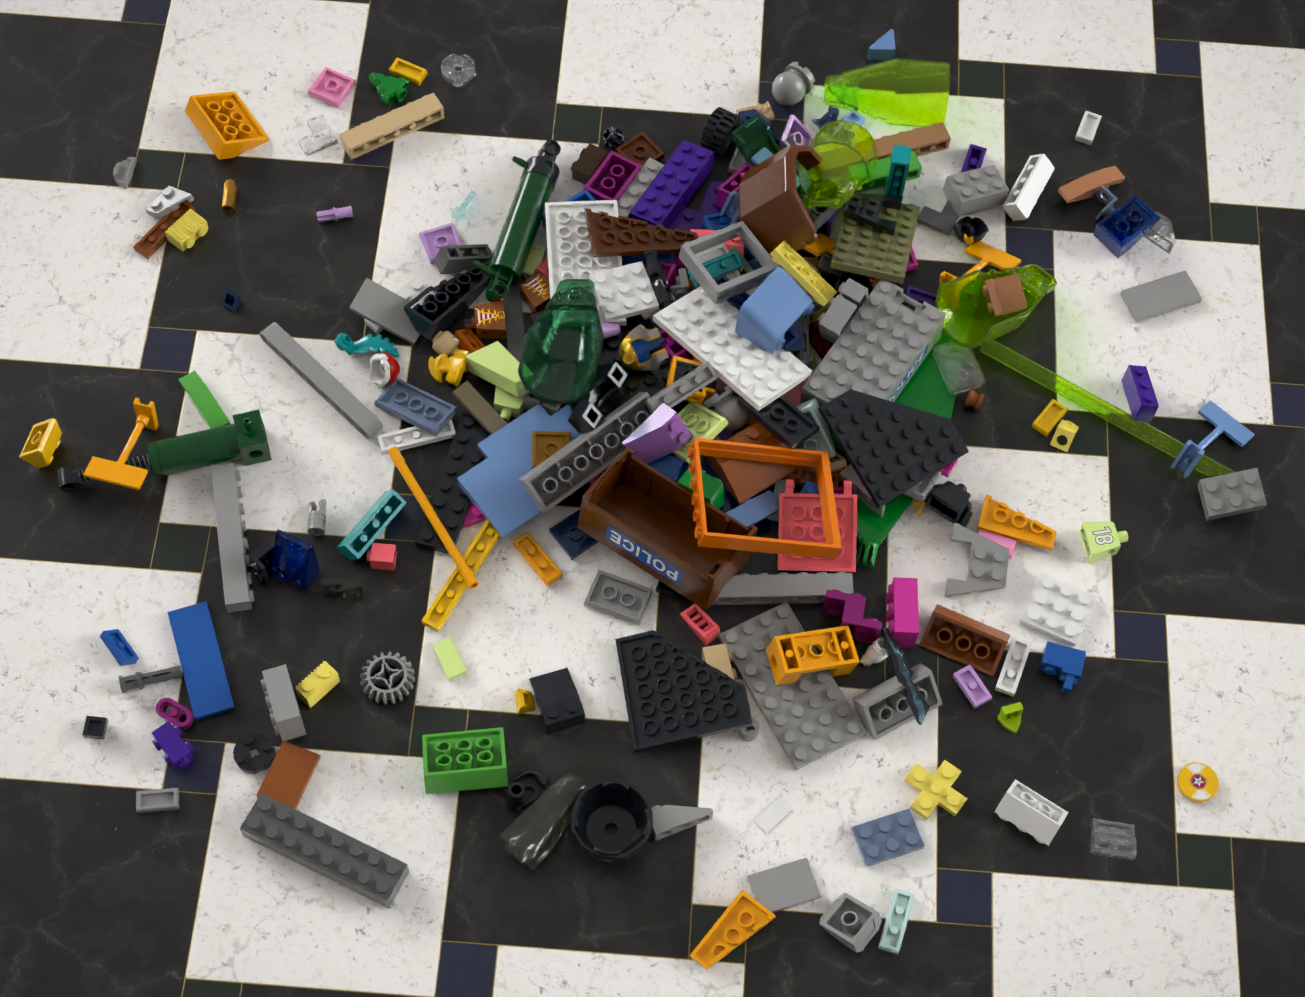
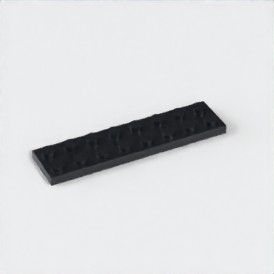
M462 413L456 429V435H454L430 500L431 506L455 545L458 542L464 517H466L471 500L459 487L457 478L487 459L478 449L477 444L490 436L489 432L472 415ZM425 515L415 541L416 546L449 554Z

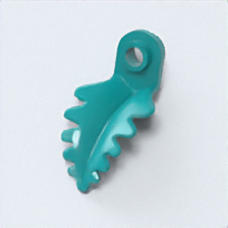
M339 333L337 338H335L337 348L345 351L348 355L365 353L368 350L373 352L379 350L387 352L396 358L399 357L397 348H394V343H388L389 338L382 340L381 334L375 337L372 334H367L357 342H353L344 333Z

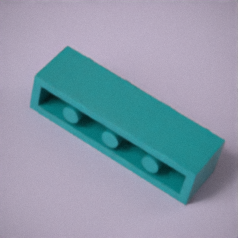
M893 145L884 186V195L903 196L910 165L911 147Z
M394 489L385 491L337 546V549L350 561L359 559L407 502Z

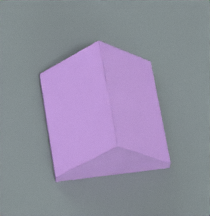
M793 114L790 115L782 135L779 151L790 145L811 146L814 135Z

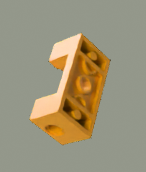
M848 625L775 636L766 648L776 686L795 683L801 674L829 669L832 677L850 674L860 662ZM812 647H817L820 650L821 654H814L812 652Z

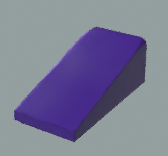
M970 144L961 173L981 168L987 148Z

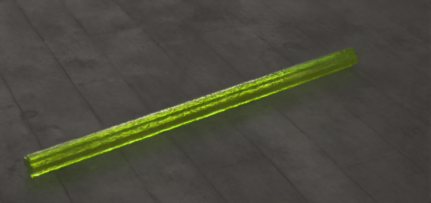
M988 336L981 345L979 351L1174 458H1177L1185 445L1143 421H1134L1131 414ZM1204 454L1194 467V469L1210 478L1235 472Z

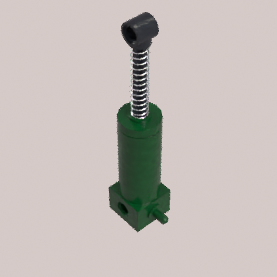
M258 409L233 415L234 424L149 442L147 456L142 455L139 458L137 456L134 459L132 457L130 460L127 459L125 464L142 469L150 467L154 471L155 477L158 478L164 475H172L242 458L245 466L272 459L265 427ZM64 466L57 471L60 490L63 492L76 491L79 489V485H82L84 481L92 480V478L84 477L85 470L81 469L80 471L73 466Z

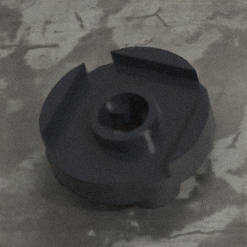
M248 732L235 744L233 757L240 770L248 774H257L259 771L267 770L271 766L275 758V749L273 742L266 735ZM257 749L260 754L252 758L249 752Z

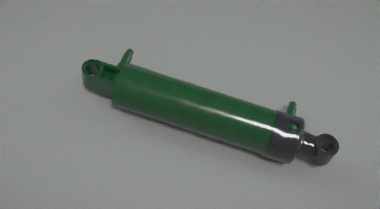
M555 140L546 141L539 149L538 156H532L527 161L516 156L512 158V161L523 167L524 170L488 266L477 261L472 263V266L491 278L486 291V299L490 303L501 300L507 294L510 285L517 284L521 278L542 221V214L545 212V202H549L560 174L555 160L561 148Z

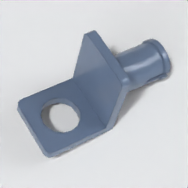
M1102 185L1095 195L1107 206L1100 211L1095 219L1098 220L1102 215H1106L1117 226L1124 219V216L1113 208V204L1118 198ZM1102 192L1106 193L1109 199L1104 198Z

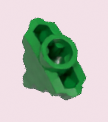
M374 72L368 76L371 84L377 88V93L385 104L391 105L396 100L401 102L405 98L409 80L403 77H386L381 73Z

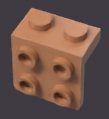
M1018 274L995 280L992 278L983 282L982 292L984 297H987V310L992 315V318L1027 308L1026 298Z

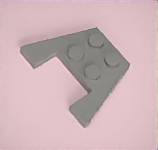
M953 523L951 542L970 544L967 581L947 578L945 597L1005 588L1009 549L957 523Z

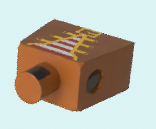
M527 273L522 274L519 280L522 283L520 293L532 314L547 310V303L550 300L549 278L542 273H538L532 278Z
M503 300L475 306V317L464 318L465 329L476 328L478 338L507 339Z

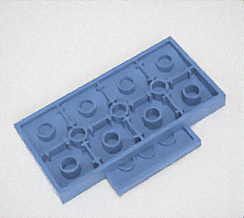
M537 404L478 443V449L487 459L457 478L459 487L503 539L543 513L539 512L518 481V479L532 470V431L571 432V441L582 434L567 421L571 415L568 405L550 416L540 404Z

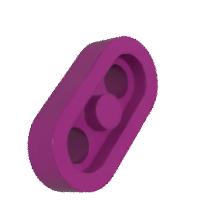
M163 698L156 705L157 714L174 726L177 725L179 729L189 728L194 721L193 713L171 698ZM168 707H171V710L169 712H166V709ZM183 717H187L185 722H181Z

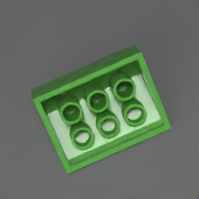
M503 727L422 735L426 794L508 786Z

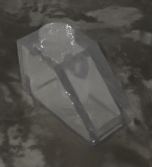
M1157 211L1144 224L1140 233L1168 254L1171 253L1176 242L1171 220Z

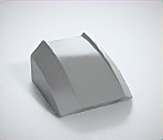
M844 892L834 900L822 915L819 925L841 943L858 953L864 950L875 933L879 931L882 920L878 911Z

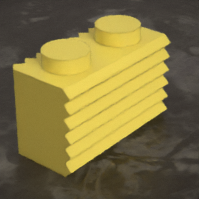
M189 209L165 233L167 240L183 252L187 248H191L199 237H203L209 228L204 218L192 209Z
M323 661L320 667L314 669L311 675L305 677V680H302V683L296 686L298 697L309 708H312L340 682L338 673L326 661Z

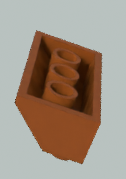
M937 604L922 637L920 646L967 666L971 665L976 670L994 676L1010 634Z

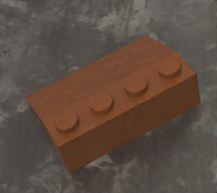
M759 422L726 440L729 442L789 448ZM707 456L706 458L707 463L739 505L801 468V466L741 459Z

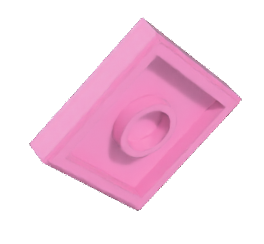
M325 67L308 90V95L339 108L355 86L356 80Z

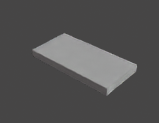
M1186 270L1122 290L1120 293L1136 323L1200 303L1202 300Z
M366 278L351 303L349 310L413 345L420 336L404 311V306L410 301Z

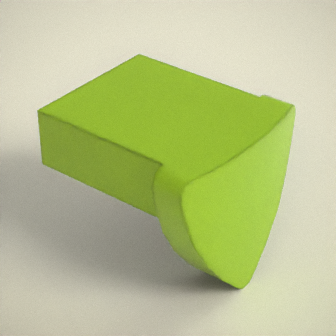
M1021 702L1001 707L1000 713L997 716L1001 725L1014 734L1017 733L1021 723V714L1023 712Z

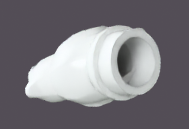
M878 638L867 648L866 653L860 660L864 666L867 667L873 663H880L888 657L883 638Z

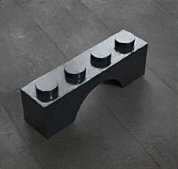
M616 361L599 368L567 421L579 433L596 428L603 416L599 412L601 404L611 393L620 388L628 374Z

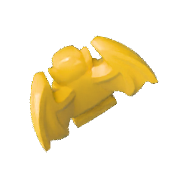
M455 349L454 355L449 358L446 353L439 355L435 359L431 356L428 363L429 371L439 383H442L443 374L447 373L445 381L458 387L462 375L468 372L466 355L470 353L465 350Z

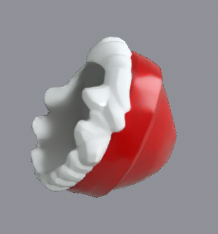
M386 352L375 354L370 358V379L374 380L373 384L377 385L378 388L392 384L400 374V365L397 360Z

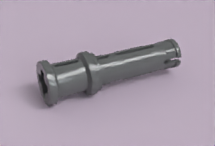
M178 665L144 674L136 672L135 675L126 677L121 675L119 676V683L122 693H126L127 690L139 688L141 690L145 688V685L183 678L181 666Z

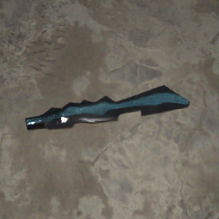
M882 628L881 634L888 658L891 657L893 661V669L898 682L904 684L908 693L905 698L917 723L921 725L930 706L911 680L914 672L907 666L908 659L905 658L904 651L899 648L898 641L892 638L888 628Z

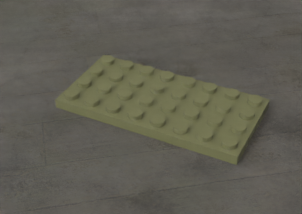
M904 203L901 204L900 210L881 207L879 218L897 222L894 236L887 234L888 230L883 228L874 229L873 224L867 222L862 224L844 217L830 268L903 284L920 207Z

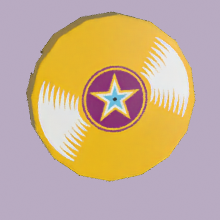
M1194 762L1187 764L1180 770L1177 776L1179 792L1191 802H1207L1218 790L1219 780L1216 773L1203 763Z

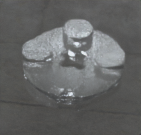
M456 54L448 55L442 61V77L455 87H460L471 81L476 75L475 63L466 54H462V56H456ZM456 67H457L458 69H459V68H462L460 71H456V70H455Z

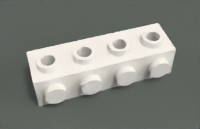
M1044 153L1029 157L1002 206L1013 221L1025 220L1030 216L1034 205L1037 203L1040 194L1055 169Z

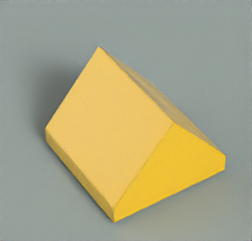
M517 689L514 695L517 713L522 714L535 711L532 692Z

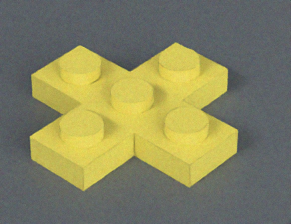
M944 760L933 775L916 763L904 780L920 792L910 806V809L925 820L929 818L937 805L953 816H956L967 801L966 797L951 787L962 771Z

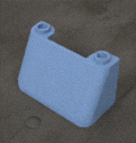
M777 267L742 304L738 313L735 332L773 354L777 349L783 347L785 343L784 335L801 315L806 317L813 314L816 308L814 305L815 301L786 270Z

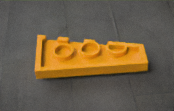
M988 494L985 496L976 529L989 531L1048 551H1052L1057 531L1036 520H1030L1025 517V514L1008 508V505L993 500L992 496Z
M741 890L693 950L690 958L705 970H708L776 918V915L744 890Z

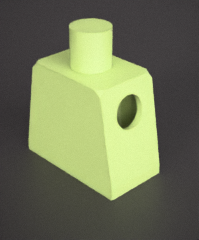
M496 386L494 410L509 423L511 417L518 418L523 414L525 410L523 405L524 395L517 397Z

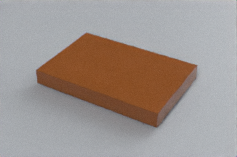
M283 741L257 792V798L263 793L296 809L321 756Z

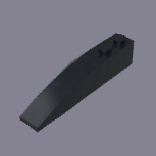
M486 260L481 262L486 266L489 265V262ZM473 266L468 268L467 272L458 273L448 281L445 279L435 287L430 286L404 306V311L416 332L432 341L440 331H444L470 307L488 287L491 278Z

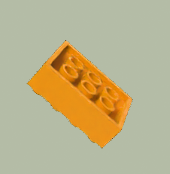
M235 91L190 96L185 113L218 160L234 158L269 141V137Z

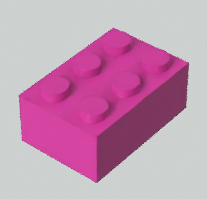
M894 577L892 584L888 586V593H886V604H889L886 611V622H889L888 631L892 638L898 641L899 648H914L919 634L918 578Z

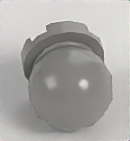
M799 62L790 63L783 73L776 76L772 83V94L779 104L793 106L800 102L805 94H808L815 88L813 86L815 79L807 67L803 69L799 66Z
M726 386L719 392L720 396L716 393L702 403L704 407L708 409L711 407L713 412L726 418L729 424L723 430L736 431L741 429L749 419V413L737 404L738 398L741 396L736 395L729 386Z

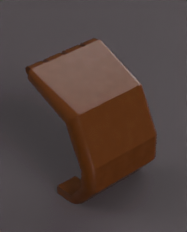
M790 145L748 170L739 184V220L746 224L769 255L784 240L796 252L806 247L805 245H810L818 240L817 229L796 190L795 159L800 162L806 171L817 166L822 161V158L810 146Z

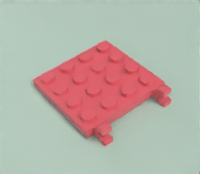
M786 479L785 493L779 494L778 539L826 544L819 494L793 493L794 481ZM844 481V494H834L842 546L836 559L778 554V571L856 573L857 495L852 494V481Z

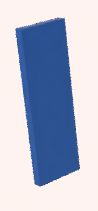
M207 601L168 612L195 721L234 710L235 706Z

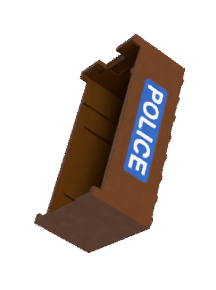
M627 447L583 495L577 528L707 610L720 595L722 588L730 578L735 576L749 560L751 551L699 547L698 539L695 538L696 522L693 521L695 510L694 505H692L693 493L633 456L634 450ZM704 500L707 532L756 536L757 527L751 524L748 528Z

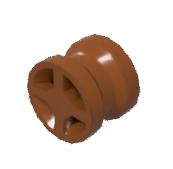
M971 389L964 406L973 407L978 412L985 394H978L975 390Z

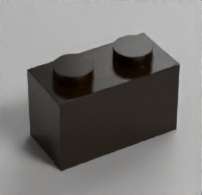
M589 143L586 149L584 148L581 151L579 159L574 161L571 166L572 179L586 185L608 156V152Z

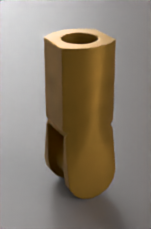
M232 179L225 181L222 199V209L224 212L229 213L235 210L237 187Z

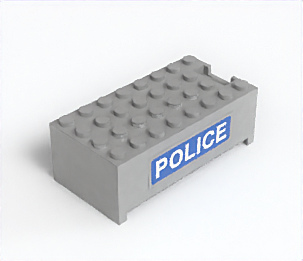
M881 279L802 387L800 404L816 398L821 407L850 389L894 402L932 347L940 340L946 313L925 301L923 304L903 294L904 289L890 281Z

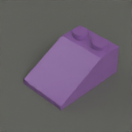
M663 403L622 444L625 448L629 447L634 450L633 456L649 464L680 449L693 435L679 415Z

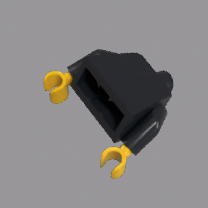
M947 481L944 484L934 485L924 502H914L912 504V511L914 508L919 507L917 516L923 513V505L926 503L925 506L951 523H958L963 527H967L973 514L972 503L969 501L971 495L967 492L964 484L959 483L956 485L951 481Z

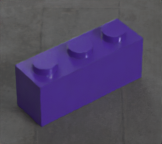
M1129 365L1121 382L1134 421L1151 422L1159 408V404L1147 367Z

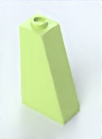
M498 341L466 355L469 372L517 397L534 390L532 374Z

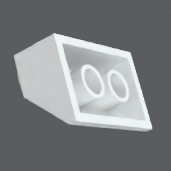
M1016 779L995 810V813L1001 819L1010 821L1020 831L1029 833L1034 836L1036 841L1048 846L1069 813Z

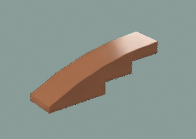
M1111 166L1073 180L1060 187L1057 191L1067 203L1091 198L1102 185L1108 189L1110 185L1122 183L1125 177L1116 166Z

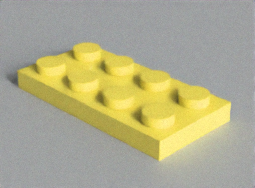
M785 240L770 253L773 261L777 265H781L799 283L804 291L810 293L817 304H821L824 307L837 293Z

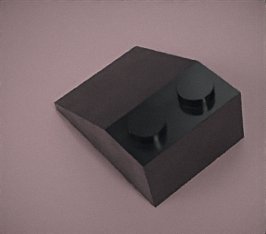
M568 668L529 678L546 734L585 723V712Z

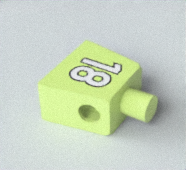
M1085 521L1082 522L1079 529L1088 563L1117 554L1121 547L1120 543L1128 542L1127 531L1117 532L1113 522Z

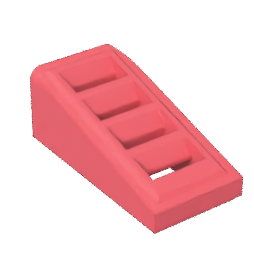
M695 603L680 613L683 620L705 645L710 644L721 633L719 626ZM696 612L698 613V614L695 615L693 618H691V619L689 618V617L692 616L694 613H696Z

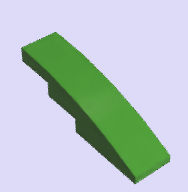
M196 371L178 379L210 429L231 424Z

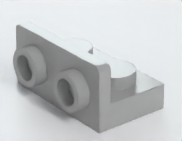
M686 268L678 269L679 276L675 277L676 285L670 286V292L676 301L689 293Z

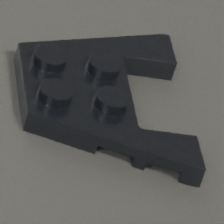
M851 193L849 201L845 204L843 216L862 224L864 222L873 224L874 229L883 228L888 230L887 234L894 236L897 222L879 218L882 206L900 210L903 196Z

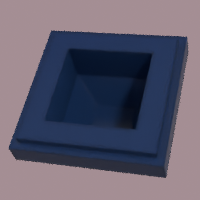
M227 287L221 304L236 312L242 296Z

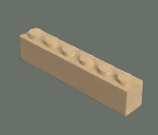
M434 93L425 95L416 101L409 102L400 108L393 109L391 112L377 116L373 120L344 131L340 134L341 144L352 160L443 119L444 108Z

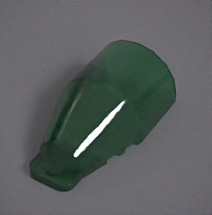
M564 279L559 282L555 294L545 306L546 310L537 317L535 325L528 329L518 374L526 389L534 396L547 402L560 404L578 402L588 397L594 389L603 349L604 335L594 298L595 284L592 280Z

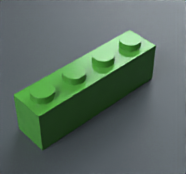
M911 151L906 181L920 178L922 166L915 151ZM891 156L849 167L847 180L852 183L853 193H862L884 187Z

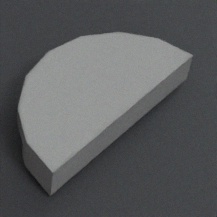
M128 157L127 160L121 163L118 162L113 169L114 179L122 188L127 189L137 163L136 157Z

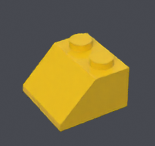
M51 418L33 425L19 458L38 469L48 466L52 462V455L54 450L60 445V437L62 435L56 419Z

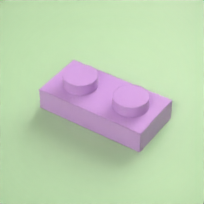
M971 665L953 674V678L974 709L992 699L991 694Z

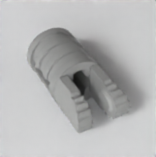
M326 499L319 500L318 511L316 503L314 501L309 502L307 532L310 535L320 536L325 533Z

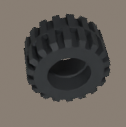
M721 107L715 109L704 126L701 135V147L711 150L719 156H723L736 138L740 126V117Z

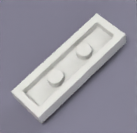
M1013 636L995 687L996 691L1014 697L1032 646L1031 642Z

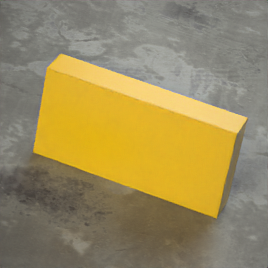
M396 58L389 68L390 74L399 78L403 77L420 86L428 74L426 69L400 58Z
M1052 399L1031 427L1047 437L1067 413L1068 408Z

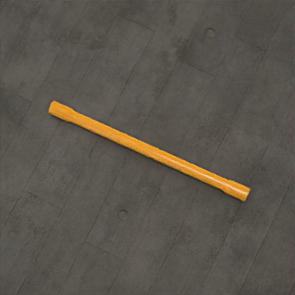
M397 447L390 448L387 452L389 457L400 471L459 569L469 589L476 588L479 585V581L468 567L405 463L401 452Z

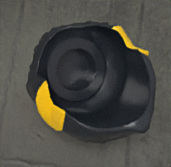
M966 216L957 221L953 226V231L961 242L974 244L985 237L986 233L989 232V228L980 218Z

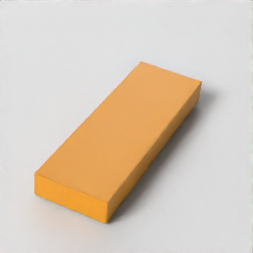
M529 532L513 541V546L547 587L563 577V573Z

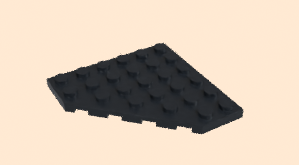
M852 389L818 408V411L877 508L885 505L969 452L950 419Z
M654 630L615 639L635 753L753 726L747 690L742 683L730 678L724 672L712 667L704 660L687 652L681 646L664 638Z

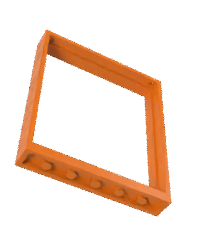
M694 438L692 444L688 446L687 456L690 457L689 473L692 475L690 488L693 489L692 505L695 507L693 521L696 522L695 538L698 539L699 547L836 559L842 546L828 452L803 449L791 450L785 447ZM700 455L815 467L826 544L707 532Z

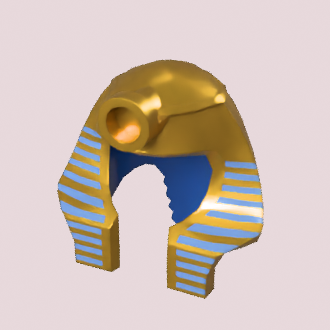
M638 325L629 332L619 348V357L625 366L640 371L658 370L660 368V363L669 357L666 349L654 352L651 358L648 356L649 351L664 341V338L660 336L658 328L649 330L645 329L643 325Z

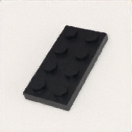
M780 396L759 411L742 397L738 398L737 404L791 450L819 431V426L783 396Z

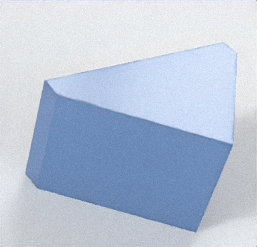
M890 29L869 47L868 60L894 59L895 38L893 29Z

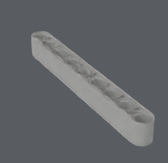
M273 322L259 333L261 339L366 439H370L383 428L381 421L276 322Z

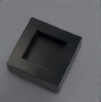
M86 716L83 737L104 740L108 719L106 717Z

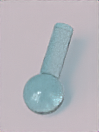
M471 190L461 206L453 210L452 215L454 219L463 220L466 218V210L477 195L475 191Z

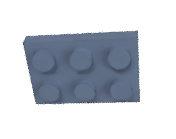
M910 809L851 828L866 867L924 849L925 847Z

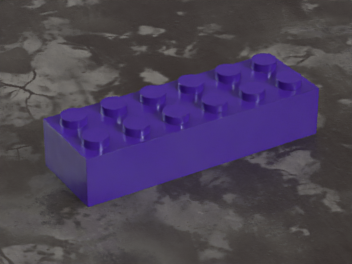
M683 140L629 212L630 218L646 221L649 225H664V228L669 229L714 168V152Z

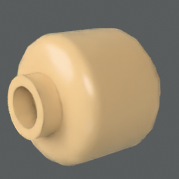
M440 331L432 339V348L439 355L446 353L448 357L454 355V350L458 349L457 347L459 346V340L449 331Z

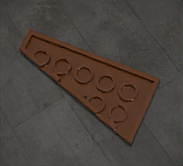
M588 208L584 210L594 257L643 255L646 251L654 249L658 250L659 254L680 253L681 245L698 239V234L695 232L677 228L671 230L664 228V225L647 224L648 222L624 216H609L608 213L602 211L601 214L591 212V209Z

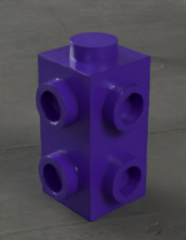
M168 721L151 732L154 737L152 743L158 751L163 750L165 753L163 759L169 767L173 765L176 770L185 768L194 759L191 753L194 749L188 740L184 742L181 739L183 734L177 725L173 727Z

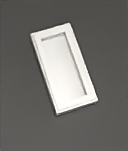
M1085 111L1074 140L1091 145L1102 116Z

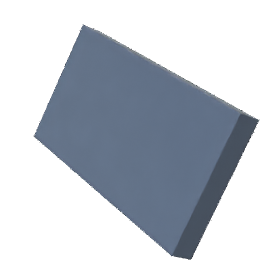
M396 378L374 402L375 407L434 436H437L458 412L456 406L399 378Z

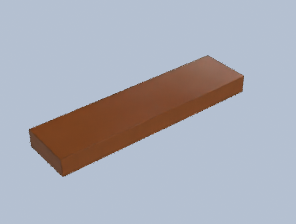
M186 201L178 204L179 208L169 212L133 246L134 250L149 259L167 241L165 231L176 220L186 214L189 209L196 212L195 207Z

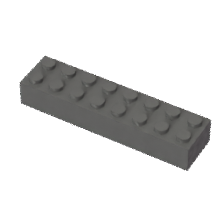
M263 793L259 795L240 827L244 837L387 908H390L409 874L408 864Z

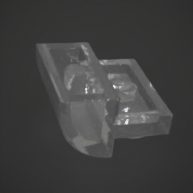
M1093 818L1091 822V842L1089 844L1090 853L1134 861L1137 856L1134 825Z

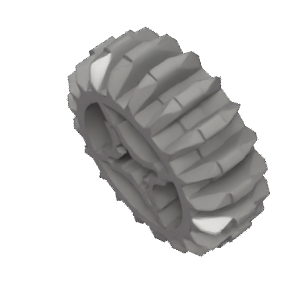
M390 651L387 656H384L383 652L380 653V657L373 655L374 661L367 660L368 666H363L362 671L364 673L360 674L362 679L361 686L365 687L363 689L364 693L369 694L368 696L371 700L375 698L377 703L383 700L385 705L388 703V700L395 704L396 698L402 701V694L408 696V689H413L412 683L415 682V677L412 676L415 672L411 668V662H406L405 656L400 658L398 652L394 656H392ZM389 666L397 667V668H399L400 670H398V669H391ZM382 668L379 673L373 676L378 669ZM385 672H387V673H388V676H390V679H389L390 684H388V681H387L386 678H385V677H386V673H385ZM397 682H401L397 687L394 688V685ZM377 687H385L387 690H382Z

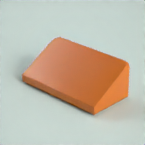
M470 328L457 330L454 334L459 340L457 348L460 350L468 351L471 354L485 347Z

